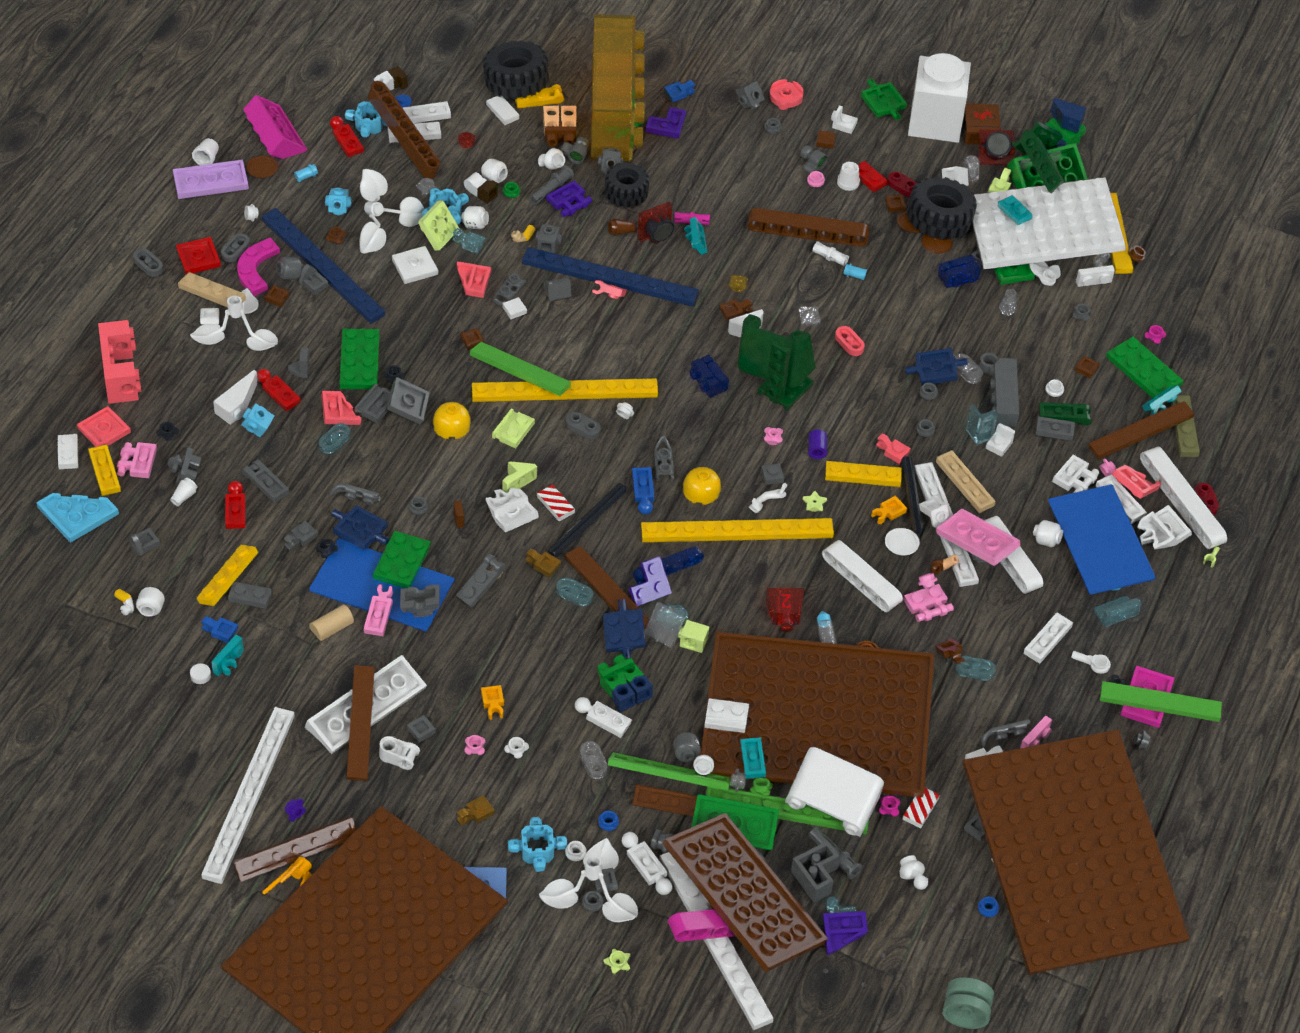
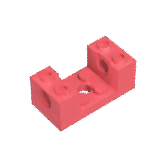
M128 320L98 323L108 404L139 400L138 392H141L140 381H136L140 380L139 370L134 369V362L115 364V360L133 358V351L136 350L135 339L131 340V338H134L133 327H129Z

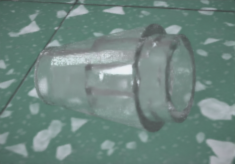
M968 156L964 159L963 166L968 169L969 182H977L979 180L980 160L976 156Z
M1013 289L1006 291L999 305L1004 315H1012L1017 310V293Z

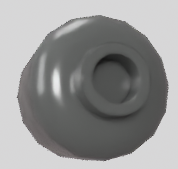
M284 256L276 264V273L283 280H298L304 264L301 263L298 257Z
M684 732L674 739L673 746L678 760L692 762L696 757L700 756V743L695 734Z

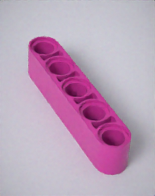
M715 909L676 913L668 919V924L674 938L678 942L736 936Z

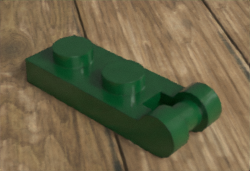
M1039 403V417L1081 423L1085 426L1091 424L1089 405Z

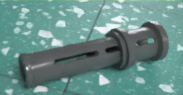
M563 165L558 173L552 174L547 183L529 196L531 203L537 205L553 190L564 186L568 179L574 177L573 170L569 166Z
M818 827L810 831L808 836L817 845L829 841L839 855L837 868H841L849 879L855 878L861 872L863 866L860 863H856L850 857L849 852L842 851Z

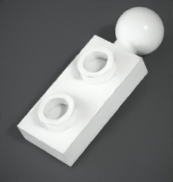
M580 697L575 702V709L579 713L588 712L586 717L588 721L619 738L624 735L631 724L632 719L598 701L593 706L585 697Z

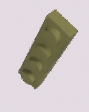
M1176 395L1177 398L1171 402V406L1185 401L1192 410L1190 396ZM1193 417L1175 425L1180 457H1198L1200 453Z

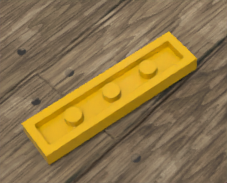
M826 461L825 480L900 487L902 468Z
M240 545L198 595L197 600L199 604L215 606L258 554L256 547Z

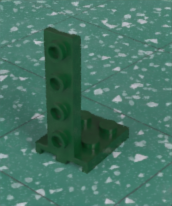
M1035 121V126L1030 131H1024L1022 133L1023 137L1018 142L1013 141L1012 145L1015 149L1029 156L1048 192L1052 194L1065 181L1047 150L1055 146L1063 136L1051 127Z
M774 341L771 344L767 380L758 388L757 393L766 395L770 398L771 402L781 404L788 411L813 385V380L807 377L797 387H786L791 350L778 345V342Z

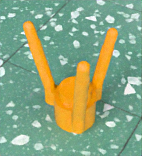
M298 857L283 874L263 891V894L268 893L279 882L283 883L291 875L296 879L303 878L301 886L311 876L309 872L312 868L311 863L304 857Z

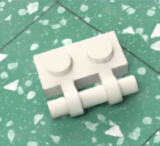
M1072 455L1053 477L1052 482L1067 491L1074 487L1076 488L1074 493L1088 490V486L1097 480L1099 471L1097 469L1089 471V463ZM1081 476L1085 478L1083 482L1078 480Z

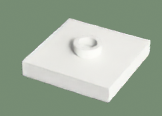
M426 246L392 255V261L404 284L438 275V269Z

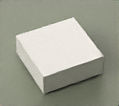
M519 297L503 303V309L510 319L527 314V309Z
M202 308L200 323L219 324V308Z

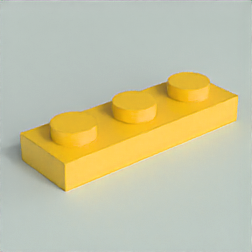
M102 445L89 448V455L101 495L105 496L121 492L108 446Z

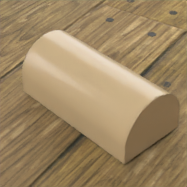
M343 604L311 622L309 627L317 638L322 641L354 623V619L349 608Z

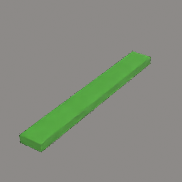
M707 787L706 796L779 809L778 819L845 831L843 827L844 821L807 804L804 808L794 809L788 803H785L786 798L769 795L763 796L762 794H753L734 789L726 791ZM869 820L862 834H867Z

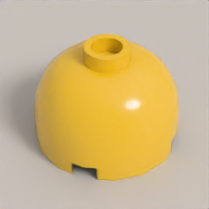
M447 402L435 411L433 425L434 431L439 436L445 439H449V437L459 439L470 430L471 420L469 412L463 405L457 402Z
M707 467L694 468L686 475L683 482V493L693 503H712L719 497L721 491L720 478L716 472Z

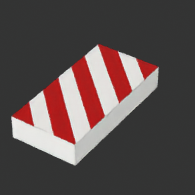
M553 484L537 493V498L558 521L575 513L573 506Z
M924 787V796L914 797L903 815V820L922 828L939 800L940 795Z

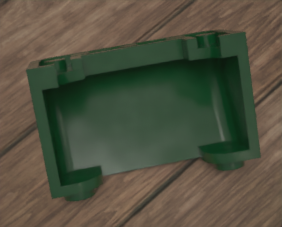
M749 314L744 319L738 354L739 370L767 380L771 344L776 341L778 345L791 350L786 387L799 386L816 368L811 334L796 330L788 337H784L760 329L761 319Z

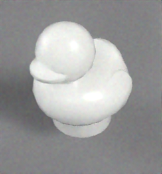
M555 148L550 149L546 154H541L538 158L539 166H546L551 170L558 169L565 163L562 151Z
M914 855L903 858L900 861V877L903 879H914V886L917 889H925L928 886V878L923 876L925 871L923 863L917 861Z

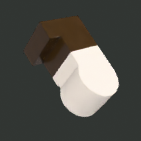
M399 66L385 71L374 78V81L385 83L389 90L398 87L401 89L408 87L407 75Z
M477 172L464 181L465 188L487 204L498 196V183L494 180H486Z

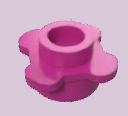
M1153 325L1150 327L1149 332L1145 333V337L1154 343H1160L1161 339L1166 337V332H1164L1162 327Z
M886 796L880 799V814L899 815V799L894 796Z

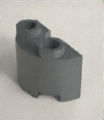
M439 584L428 585L424 590H418L416 587L401 589V610L404 613L406 611L414 613V617L433 615V611L439 609Z

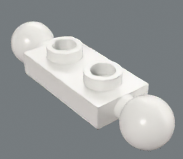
M625 833L622 837V844L624 847L629 848L627 850L629 859L648 885L656 882V890L659 894H669L672 890V883L669 879L664 878L667 876L666 869L645 841L638 844V837L635 833Z

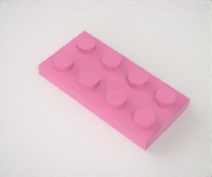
M960 509L936 528L938 535L993 566L1020 547L1019 539L964 509Z

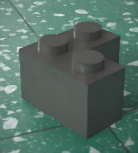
M826 841L793 858L791 872L813 903L831 894L834 881L829 873L837 870L839 855L829 841Z

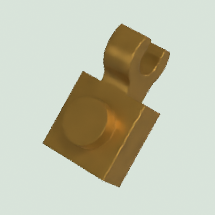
M530 548L526 553L528 557L525 561L534 565L535 570L549 578L561 565L559 559L547 552L540 555Z
M483 795L467 803L466 808L457 812L459 815L457 821L460 825H465L473 819L476 823H479L493 816L495 810Z

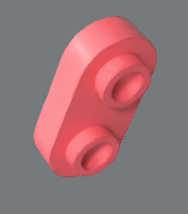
M841 326L837 328L835 339L849 355H861L864 352L865 346L861 338L850 327Z

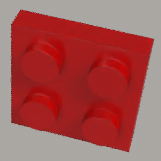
M211 237L176 245V250L186 275L189 272L196 273L221 267V262Z

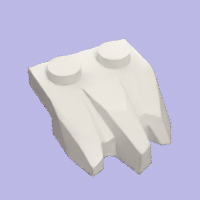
M511 487L508 493L501 489L494 490L496 498H485L493 519L504 532L539 518L538 511L528 502V496L521 489Z
M1169 505L1155 514L1152 511L1143 517L1138 524L1139 529L1146 531L1140 536L1142 545L1154 542V549L1175 546L1192 535L1191 530Z

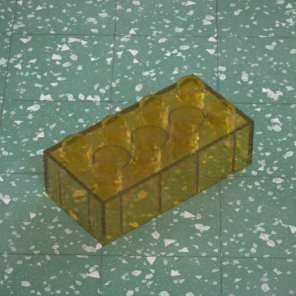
M594 14L591 160L598 161V156L602 155L603 147L620 149V158H623V161L632 162L633 148H642L643 127H634L635 123H644L645 102L635 101V99L644 98L645 78L635 77L644 74L645 54L635 53V50L644 51V30H635L634 15Z

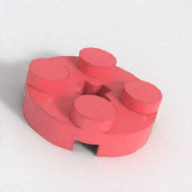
M786 79L778 80L772 84L769 97L779 109L786 110L802 103L803 88L795 81L791 83L787 82Z

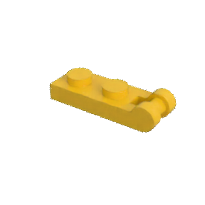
M556 84L550 88H543L540 92H536L535 95H529L526 98L519 97L515 99L517 108L562 103L564 97L561 93V86Z

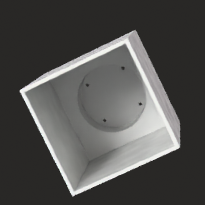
M945 53L935 54L930 57H919L908 136L959 143L967 100L971 62H963L956 56Z

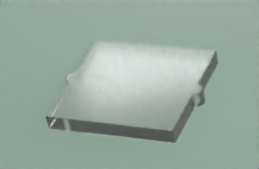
M657 602L645 633L655 638L656 642H662L672 648L686 617L674 611V608H669Z

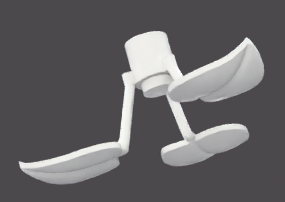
M363 169L360 192L362 197L368 200L364 210L374 222H368L362 228L360 234L361 253L378 251L385 245L386 232L379 228L380 223L375 216H380L383 211L399 213L400 224L412 227L419 224L418 221L423 217L422 211L424 210L421 202L414 197L403 199L400 203V210L383 208V205L377 201L380 200V196L387 192V181L383 175L370 169Z
M248 288L242 291L246 296V300L243 303L239 296H231L227 299L228 310H225L222 327L218 324H204L197 328L194 333L190 334L199 343L207 345L216 344L225 338V334L222 331L226 328L228 316L231 315L233 318L242 316L251 335L247 339V346L250 349L262 351L278 344L277 337L269 330L260 329L255 333L252 332L245 314L254 312L258 308L259 303Z
M607 838L598 842L587 851L586 856L583 858L585 870L581 871V877L575 888L572 882L558 879L549 883L539 893L542 901L549 906L568 908L578 901V896L575 892L580 889L584 877L590 880H597L599 878L608 901L602 907L605 918L612 922H624L633 920L638 915L637 905L630 896L623 893H617L612 898L609 896L603 879L602 869H614L618 865L619 858Z

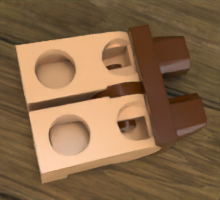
M543 106L544 135L548 146L555 147L557 142H567L573 145L576 142V106H561V121H559V106ZM554 111L556 114L548 115L547 112ZM571 111L573 115H565L564 112Z

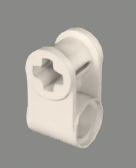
M391 736L382 738L379 747L380 759L406 770L412 769L414 765L413 760L420 752L419 747L413 743Z

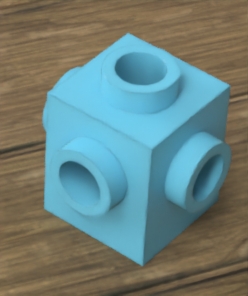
M331 188L329 195H326L325 199L328 212H333L335 215H342L347 212L348 207H351L349 189Z
M255 403L251 409L247 408L242 417L245 419L241 425L249 432L261 437L275 415Z

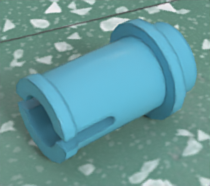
M308 164V167L294 172L298 182L311 176L316 177V174H318L314 164Z
M852 263L850 265L846 264L844 274L847 275L846 277L851 276L862 280L865 279L867 269L852 266Z

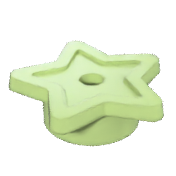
M814 491L811 496H804L802 500L807 503L806 510L816 512L823 511L822 504L827 501V498L820 497Z
M612 949L610 957L603 960L605 964L611 966L612 974H616L619 970L628 971L630 969L627 963L630 957L629 953Z

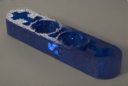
M698 546L662 558L661 561L666 576L700 563L704 559V554ZM637 568L633 572V577L637 584L646 580L642 568Z

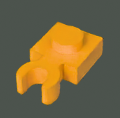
M894 496L880 503V508L874 509L871 516L872 518L880 516L877 523L882 524L887 517L892 521L905 514L907 507Z
M501 685L482 687L484 709L488 708V718L492 720L494 712L499 713L500 718H503V708L501 706H504Z

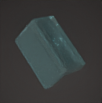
M972 405L969 410L966 430L978 445L989 441L994 435L998 414L995 410L981 414L976 406Z
M1124 596L1095 607L1094 612L1104 627L1138 615L1142 603L1138 598L1130 600L1128 596Z

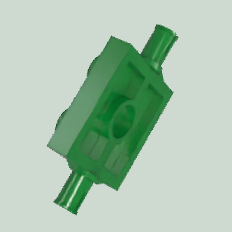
M873 78L868 79L867 84H869L870 88L861 91V97L876 118L891 114L896 121L897 119L899 120L901 115L897 111L907 108V103L891 82L876 84Z

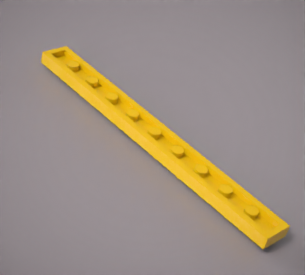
M657 378L571 380V387L561 396H558L530 382L472 383L473 402L649 398L658 397Z
M832 518L641 522L642 542L833 538L834 535Z

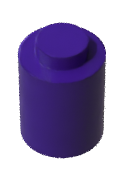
M819 429L811 431L808 435V454L813 459H822L827 455V434Z

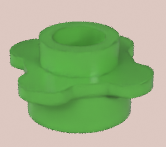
M756 778L753 781V787L750 788V792L768 796L770 794L769 790L773 788V785L766 778Z

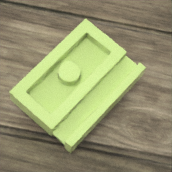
M511 408L493 431L492 438H498L500 442L516 449L535 424V419L520 412L516 413Z

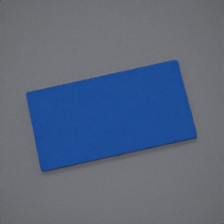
M1112 484L1048 499L1090 595L1155 580V574Z
M338 539L335 543L338 546V550L327 557L309 591L369 611L372 597L378 596V586L382 585V592H387L389 586H392L393 594L390 598L393 603L388 619L427 631L439 609L434 610L433 615L427 617H414V613L408 611L404 613L400 608L401 589L405 588L373 579L374 570L383 553L369 548L364 551L348 541ZM420 567L411 587L424 590L428 585L439 584L440 608L454 582V578Z

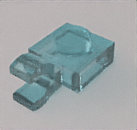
M456 228L453 232L455 236L452 240L454 242L461 243L463 249L476 254L479 253L485 243V237L470 231L467 235L459 228Z

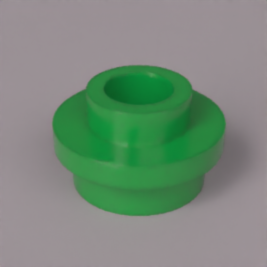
M508 182L503 187V194L508 198H515L520 194V187L515 182Z

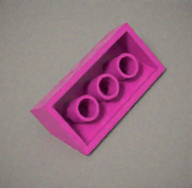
M255 95L243 109L247 115L246 118L252 123L254 131L259 134L260 141L267 147V152L272 157L276 156L285 159L307 150L280 105Z

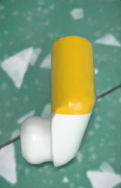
M122 589L116 590L115 597L124 604L120 607L121 613L123 615L133 613L134 604L131 595Z

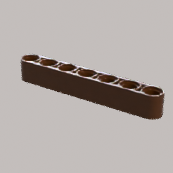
M382 81L372 82L368 94L369 101L420 173L427 179L435 178L440 166V160L386 84Z
M762 208L751 209L747 227L754 232L858 247L867 245L870 231L869 226L864 223Z

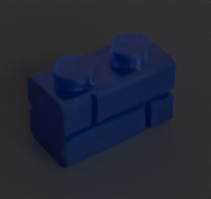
M968 255L940 263L938 276L946 288L959 287L961 284L977 281L980 276L981 267L973 255Z
M709 354L701 359L692 361L691 370L689 371L690 376L699 383L700 390L703 393L706 392L711 398L718 395V393L721 394L728 390V377Z

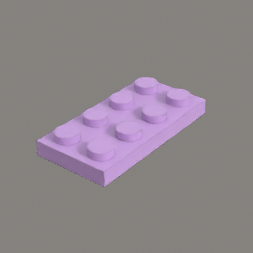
M243 160L173 169L178 199L249 189Z

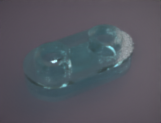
M344 423L334 425L319 439L320 450L326 454L337 451L350 439V427Z
M570 578L558 580L556 592L560 597L580 606H586L592 602L593 591L590 587Z
M962 656L965 661L956 664L955 667L956 672L961 676L984 681L991 680L996 671V667L991 661L969 656Z

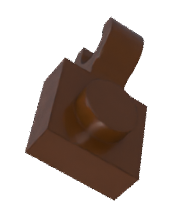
M735 299L720 304V311L728 322L730 319L744 315V313L752 312L751 306L753 303L750 299H745L739 303Z
M953 638L935 646L937 653L945 659L952 658L956 664L965 661L960 655L963 651L961 644Z

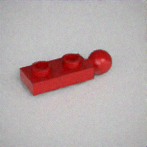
M339 116L332 117L330 126L333 128V135L347 157L364 152V147L350 125H343L344 121Z
M258 370L257 380L263 383L262 389L286 412L301 402V398L277 375L271 378L269 370Z
M232 481L228 485V492L230 494H225L226 529L245 528V493H242L243 485L239 481Z

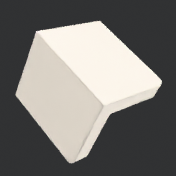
M955 166L942 169V178L947 177L953 181L957 180L960 184L968 186L967 168Z

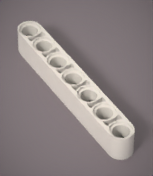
M1158 446L1142 452L1140 459L1143 466L1155 482L1161 483L1160 488L1203 545L1207 549H1211L1226 543L1227 534L1163 449Z

